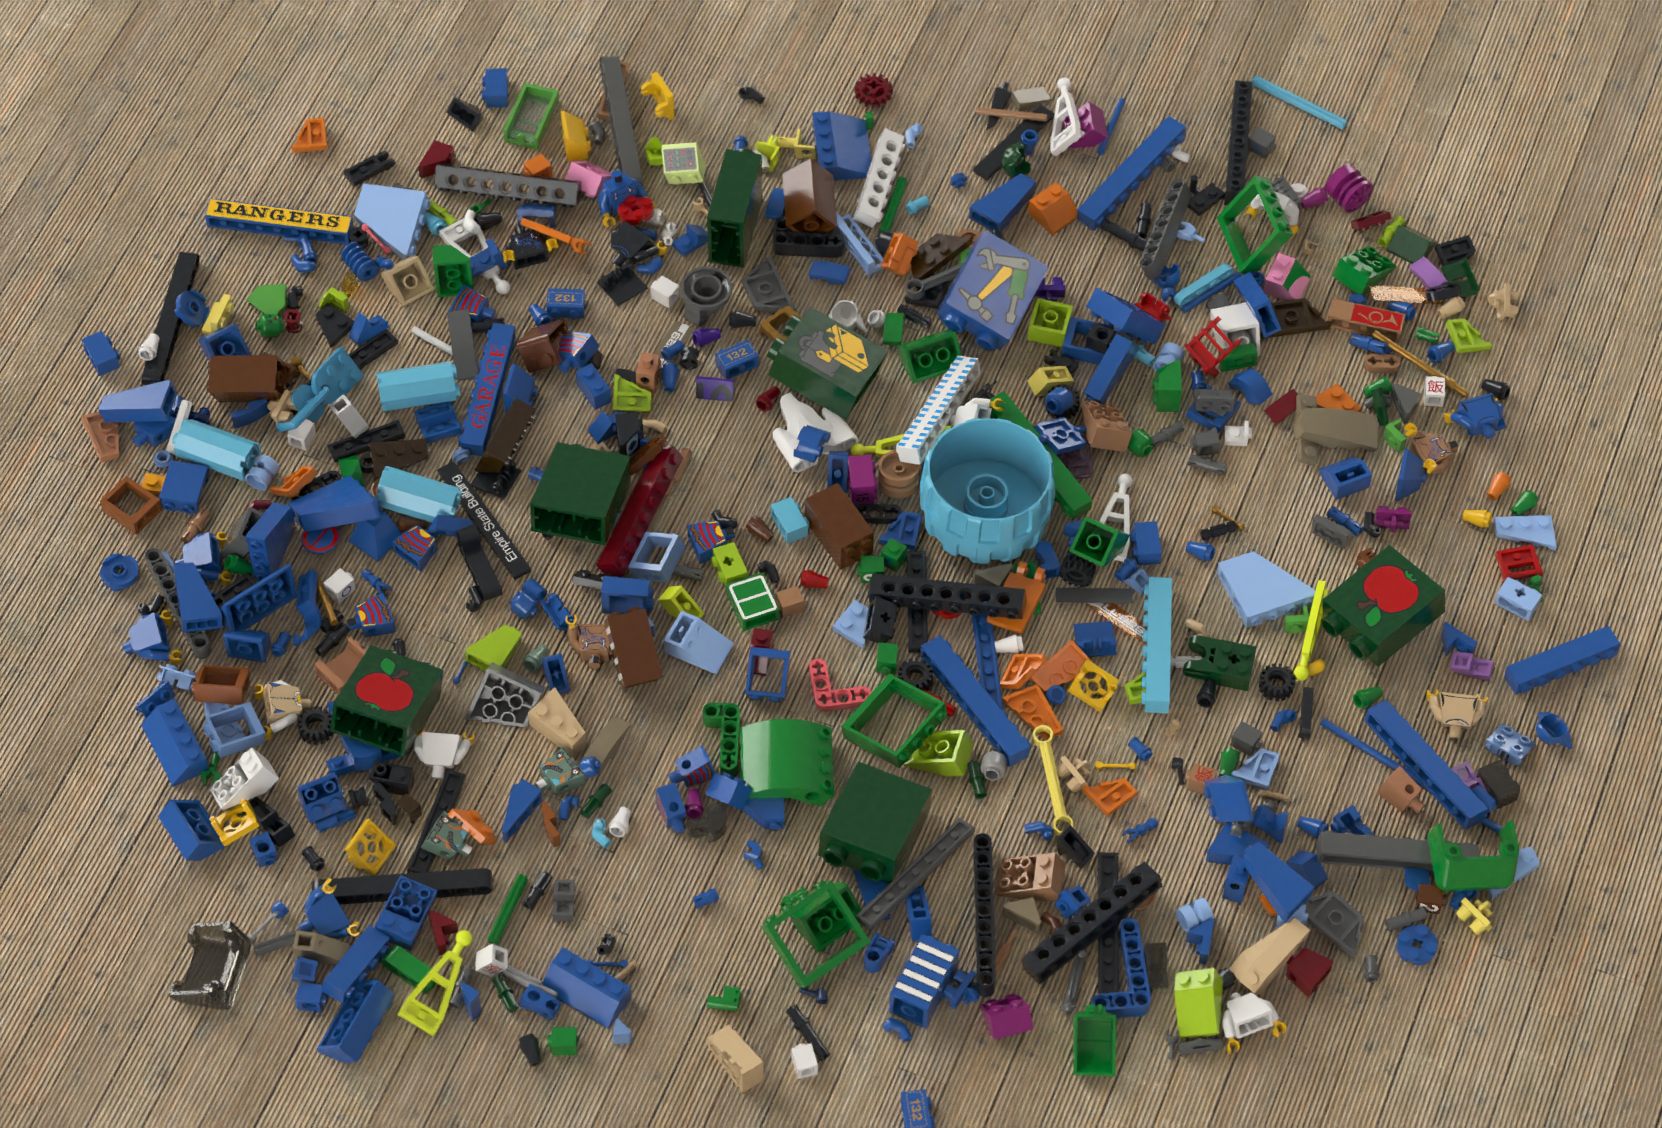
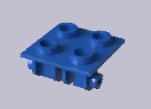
M1112 621L1073 624L1076 645L1088 657L1117 655V641L1114 638Z

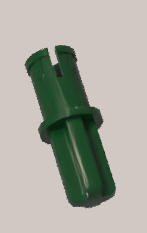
M1383 389L1370 390L1374 404L1373 409L1376 410L1378 423L1380 426L1387 425L1389 420L1386 406L1388 405L1384 400Z
M971 760L967 765L970 775L969 782L973 786L975 798L982 799L987 796L984 785L985 777L981 774L979 762Z
M602 784L593 795H590L589 801L581 810V815L587 819L590 818L598 807L603 806L604 800L611 794L612 789L607 784Z
M503 974L500 976L496 975L492 982L498 991V998L502 999L508 1012L514 1013L519 1008L513 996L514 991L507 984Z

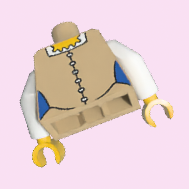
M282 680L268 682L265 684V687L261 684H257L254 687L255 698L258 700L264 698L267 724H270V727L262 726L264 731L267 732L265 734V741L272 737V732L276 733L296 722L302 710L308 708L310 711L311 700L301 699L299 688L291 686Z

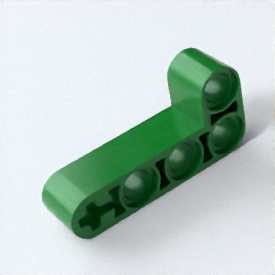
M707 703L702 710L704 725L709 728H721L720 775H723V772L735 778L738 773L740 708L733 703ZM727 762H731L730 767H727Z

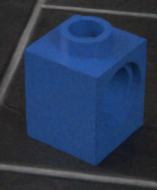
M268 831L249 838L251 850L259 868L272 865L275 861H278L277 852Z
M297 957L291 981L313 983L318 961Z
M300 982L295 998L297 1009L321 1013L323 1005L326 1006L328 1001V995L322 992L323 985Z

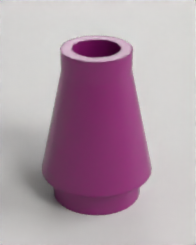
M1316 188L1302 198L1301 206L1303 209L1325 204L1328 201V197L1324 188Z
M696 788L688 790L685 804L686 815L691 819L701 817L704 812L700 791Z

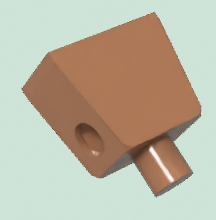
M1400 766L1386 779L1378 792L1381 797L1401 812L1410 807L1418 814L1425 806L1417 798L1422 791L1421 788Z

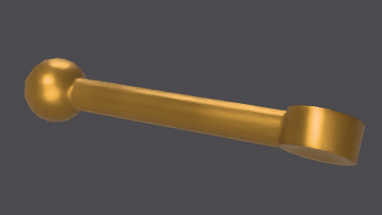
M1218 506L1212 507V513H1218L1228 521H1235L1220 511ZM1235 521L1238 529L1244 530L1245 525Z

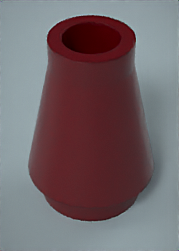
M773 386L768 391L759 395L756 400L758 409L763 412L771 410L781 395V390Z

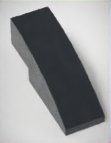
M258 797L249 801L259 823L258 829L262 833L268 831L274 844L281 847L295 837L290 824L280 818L275 809Z

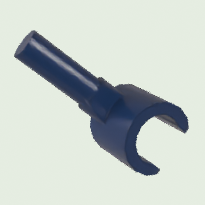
M800 988V993L816 997V1003H827L828 996L824 989L812 991Z

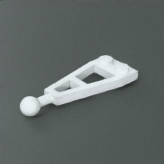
M1065 77L1059 79L1057 83L1061 96L1057 98L1051 135V154L1054 156L1064 152L1073 142L1078 141L1081 137L1080 122L1073 96L1068 92L1071 88V81ZM1069 115L1071 125L1061 132L1062 122Z
M464 218L439 231L440 237L447 245H452L469 258L472 257L457 245V243L474 235L464 228ZM480 229L476 236L482 249L485 250L488 246ZM498 265L481 274L486 280L492 278L496 283V290L499 294L505 295L510 291L509 282L502 280L498 275L500 274Z
M1124 473L1118 477L1119 492H1114L1100 521L1105 524L1107 520L1123 523L1124 532L1130 535L1129 495H1126V491L1132 485L1133 479L1129 474ZM1117 502L1124 503V514L1112 512ZM1130 536L1123 552L1114 560L1124 562L1127 559Z

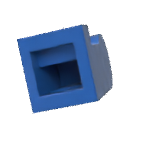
M1048 541L1038 542L1035 558L1041 563L1040 568L1046 569L1044 573L1046 574L1045 580L1060 576L1059 569L1061 566L1052 544Z
M532 984L528 985L520 998V1007L526 1010L530 1009L537 1014L539 1013L548 1020H553L562 1006L556 998Z

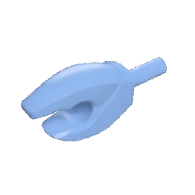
M1181 221L1179 227L1182 230L1178 229L1177 238L1188 241L1197 239L1203 243L1206 239L1197 235L1198 232L1192 224Z

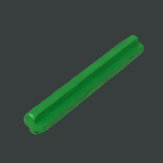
M900 176L897 179L879 233L884 230L890 231L907 185L905 177Z
M517 875L488 936L490 944L497 945L527 884V876Z

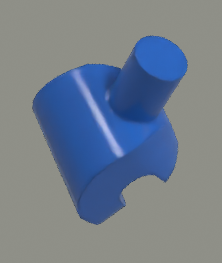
M747 841L746 846L752 849L750 853L744 852L743 857L753 861L757 870L763 869L765 866L761 860L763 851L760 845L755 841Z

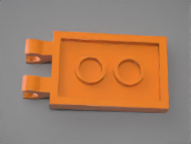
M523 217L520 222L523 226L571 244L574 251L588 255V252L583 250L584 245H592L588 241L574 238Z
M1020 561L1016 574L1010 572L1003 587L1025 589L1026 604L1023 619L988 616L987 622L1023 635L1046 589V584L1043 583L1046 578V574H1044L1046 569L1038 567L1032 580L1025 577L1029 568H1026L1028 563Z

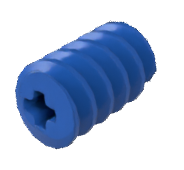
M351 242L344 247L341 259L360 281H369L377 275L378 266L375 265L370 256H367V253L360 247L358 242Z

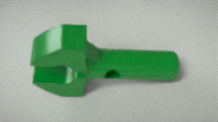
M217 752L212 754L209 769L201 771L200 777L205 786H207V780L212 775V785L222 777V774L217 772L220 758Z

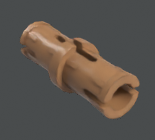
M200 508L195 518L188 523V528L180 538L183 543H189L198 533H201L203 530L202 526L210 517V513L207 510L203 513L204 509Z

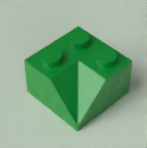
M1175 360L1158 369L1156 378L1152 379V389H1154L1153 404H1156V412H1179L1182 393L1181 360Z

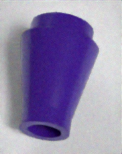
M719 328L696 329L692 333L693 343L695 346L700 347L721 338Z

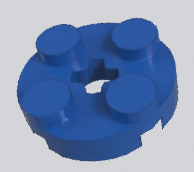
M189 290L178 295L174 312L185 324L195 328L206 322L210 309L209 306L206 307L205 301L207 300L200 292Z
M122 553L110 555L102 563L100 569L101 580L112 591L128 588L139 580L138 563L130 555L122 556ZM117 569L124 570L123 573L116 574Z
M1420 924L1418 926L1406 927L1398 935L1396 950L1398 955L1406 962H1413V965H1424L1429 963L1437 952V938L1426 925ZM1414 942L1421 943V948L1418 949L1417 946L1413 947L1412 945Z

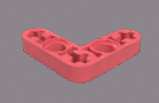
M817 658L810 662L809 674L815 706L818 710L826 712L856 708L871 694V690L865 686L831 690L826 662ZM816 666L820 668V675L818 676ZM824 682L826 687L818 688L816 683ZM860 694H864L865 699H862ZM843 695L847 696L849 700L847 702H840L838 698ZM825 699L827 703L823 704L821 700Z

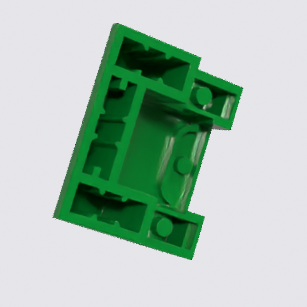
M772 719L752 723L740 729L741 779L746 781L745 786L752 788L748 799L784 798L785 801L789 797L821 807L834 797L831 727L798 719Z

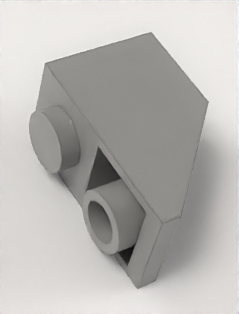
M344 394L329 405L354 438H357L370 428Z

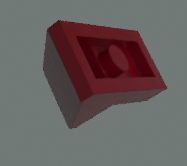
M430 910L428 911L438 953L443 955L447 952L446 946L450 945L447 935L458 932L457 922Z

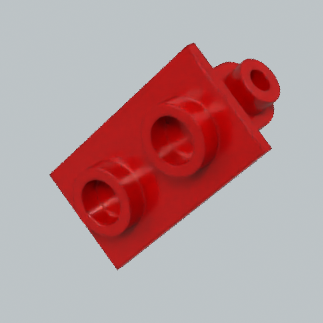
M1148 292L1141 294L1140 303H1134L1135 306L1160 322L1172 320V317L1168 315L1171 311L1169 306L1160 300L1156 301L1157 298Z

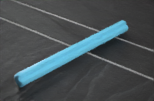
M1255 76L1252 80L1253 86L1340 129H1344L1347 125L1346 119L1259 76Z

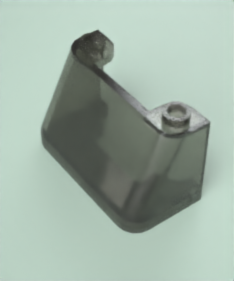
M232 921L193 923L187 935V940L195 950L184 983L182 981H174L168 996L176 1002L217 1010H229L233 1006L250 954V939Z

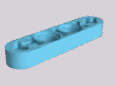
M1228 263L1220 265L1179 291L1174 297V302L1181 308L1233 275L1234 269Z

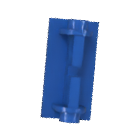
M551 593L547 601L540 600L545 613L552 619L553 625L558 630H568L569 625L566 623L565 618L567 616V620L570 623L574 622V618L568 609L563 607L564 603L559 595Z
M169 681L159 683L150 692L149 697L146 696L136 703L135 709L139 713L142 712L145 719L157 706L170 701L176 696Z

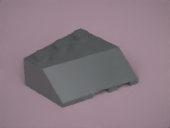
M492 662L487 668L465 720L473 719L487 723L496 722L503 725L527 727L529 723L528 712L538 704L545 687Z

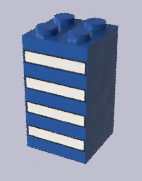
M922 934L890 992L889 1013L927 1028L943 998V991L951 983L958 970L959 950L951 944L941 943L932 936Z

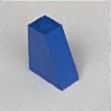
M1226 822L1207 850L1206 861L1231 865L1233 856L1244 857L1243 852L1249 845L1253 846L1259 841L1269 849V843L1247 831H1243L1240 838L1236 835H1231L1230 832L1233 825L1231 822Z

